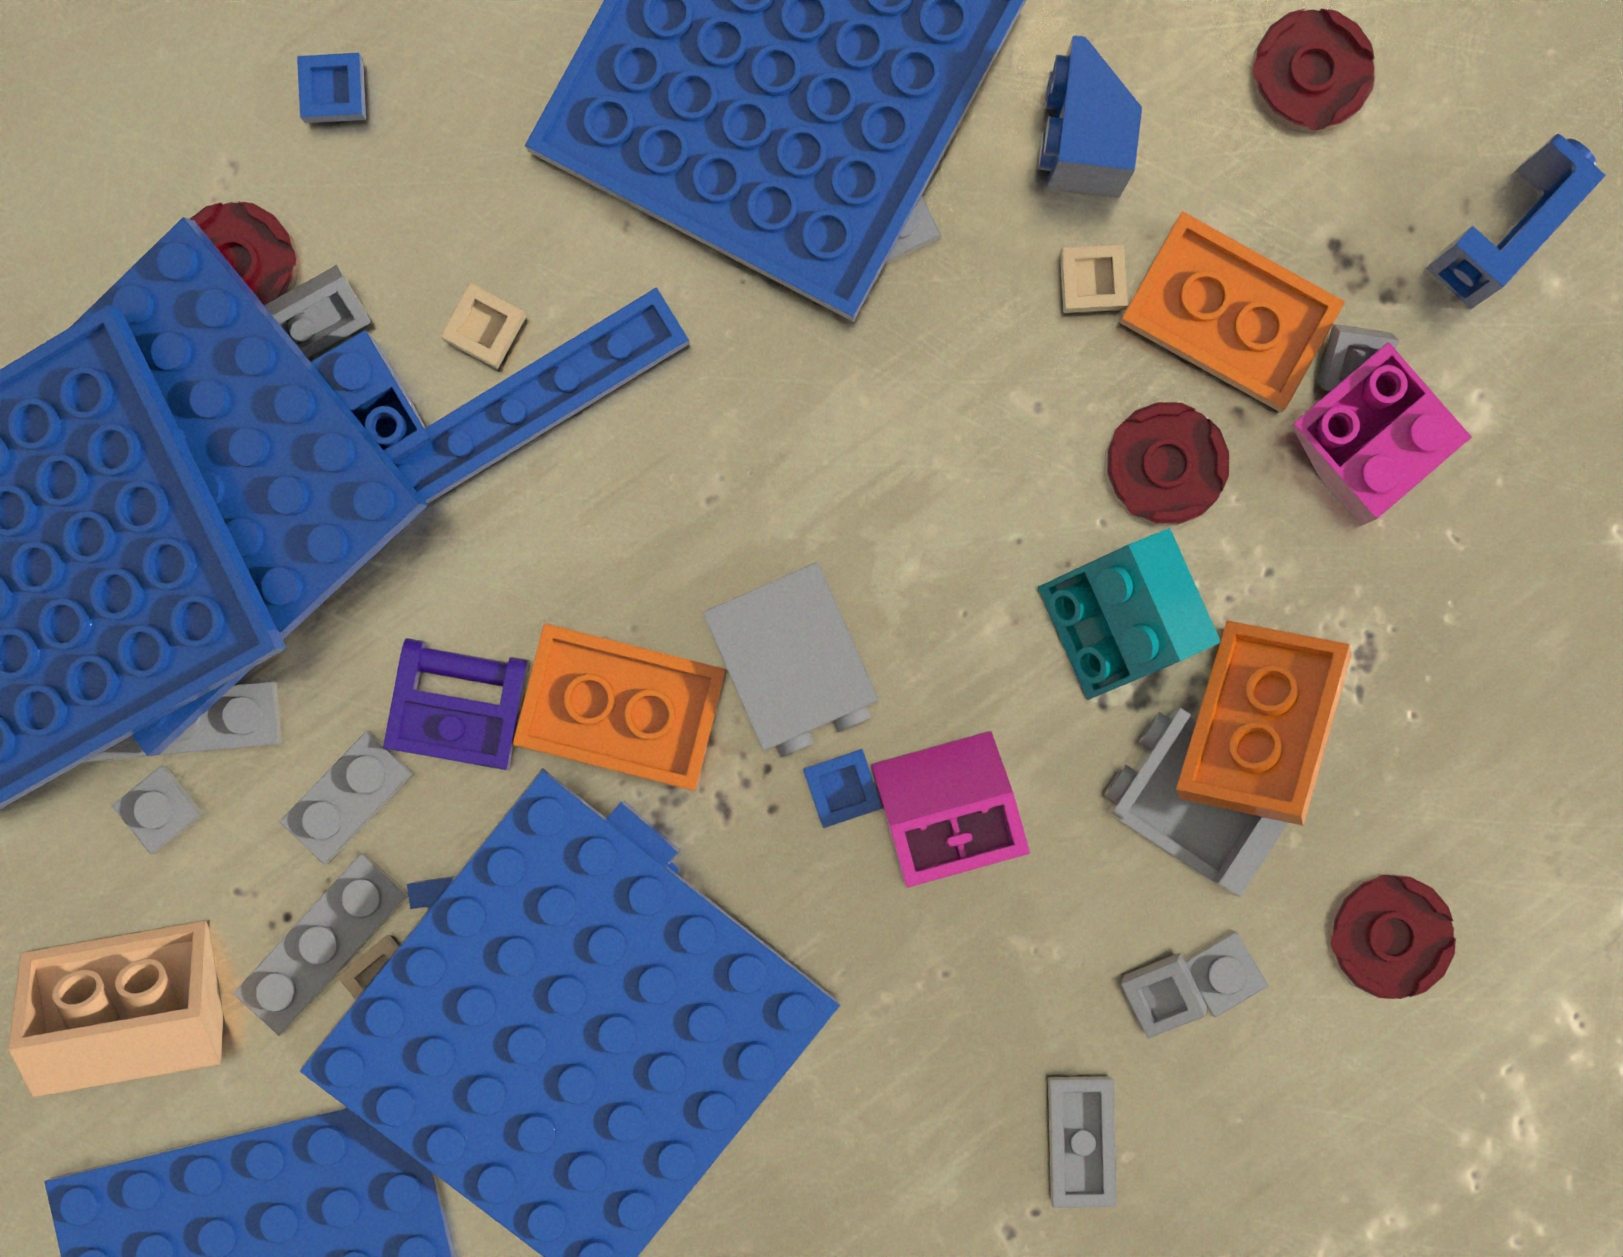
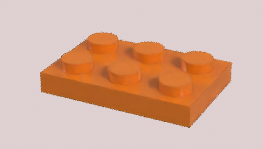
M1182 211L1119 323L1273 409L1283 412L1291 401L1345 301Z
M1227 620L1176 788L1179 799L1304 826L1352 655L1350 644Z
M544 623L512 745L696 791L727 670Z

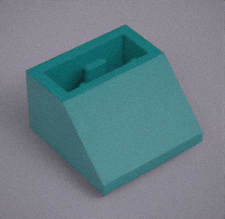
M1171 528L1123 546L1038 586L1087 700L1171 666L1221 643Z

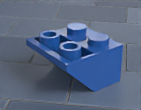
M1073 35L1066 55L1056 54L1053 71L1049 73L1045 109H1054L1056 114L1055 117L1048 118L1046 132L1042 134L1038 169L1049 170L1047 189L1120 198L1135 171L1142 106L1086 37Z
M366 330L311 361L313 366L392 462L431 440L409 394L378 342Z

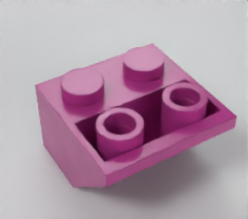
M1389 342L1292 424L1320 480L1360 526L1378 519L1472 438Z
M991 731L871 764L902 880L906 888L1030 854L1014 793Z

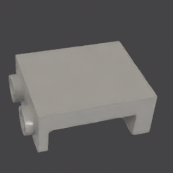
M818 562L702 612L763 752L776 747L780 758L813 744L814 740L810 731L833 722L838 733L872 718L867 706L878 702V696Z
M1182 708L1172 709L1168 716L1158 712L1139 740V743L1146 747L1145 752L1133 769L1124 764L1106 790L1105 796L1113 801L1105 813L1225 892L1241 897L1288 822L1179 799L1176 788L1196 721L1190 718L1191 714Z

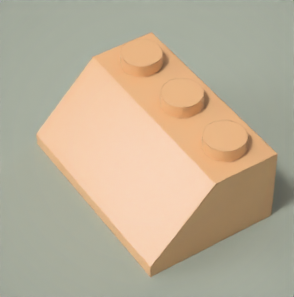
M206 920L20 953L8 1050L32 1097L221 1064L223 1011L210 931Z

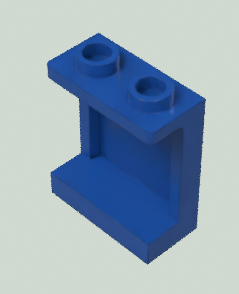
M1558 133L1554 135L1517 169V172L1539 191L1540 198L1507 235L1495 246L1474 226H1471L1444 248L1426 269L1470 309H1473L1492 296L1510 281L1606 176L1595 166L1596 158L1593 153L1575 139L1568 138L1566 140Z

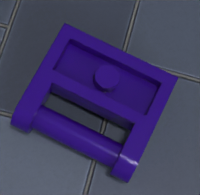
M406 638L400 654L383 748L509 770L514 747L512 744L527 684L530 661L510 657L508 662L431 649L426 648L425 641ZM421 672L501 686L503 689L500 705L418 691L419 676Z

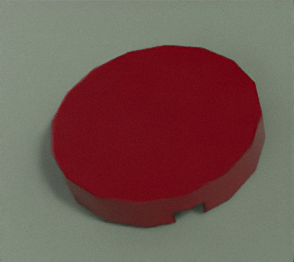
M1321 8L1320 11L1312 9L1304 11L1305 9L1289 12L1269 27L1254 51L1250 75L1256 99L1269 117L1290 130L1318 133L1338 128L1360 111L1374 87L1375 67L1373 60L1375 56L1370 40L1353 20L1335 10Z
M237 201L238 203L229 202L226 204L220 202L204 207L190 219L198 224L263 305L293 290L296 285L299 263L293 238L273 214L254 203Z
M1156 402L1135 410L1115 429L1105 452V478L1113 498L1130 516L1151 525L1177 526L1200 517L1218 500L1229 478V450L1221 430L1210 418L1207 419L1202 413L1195 411V408L1177 402Z
M1380 874L1357 882L1340 897L1329 920L1328 945L1335 966L1351 985L1377 998L1402 999L1427 992L1444 977L1455 955L1456 938H1454L1453 918L1449 906L1432 887L1409 876Z

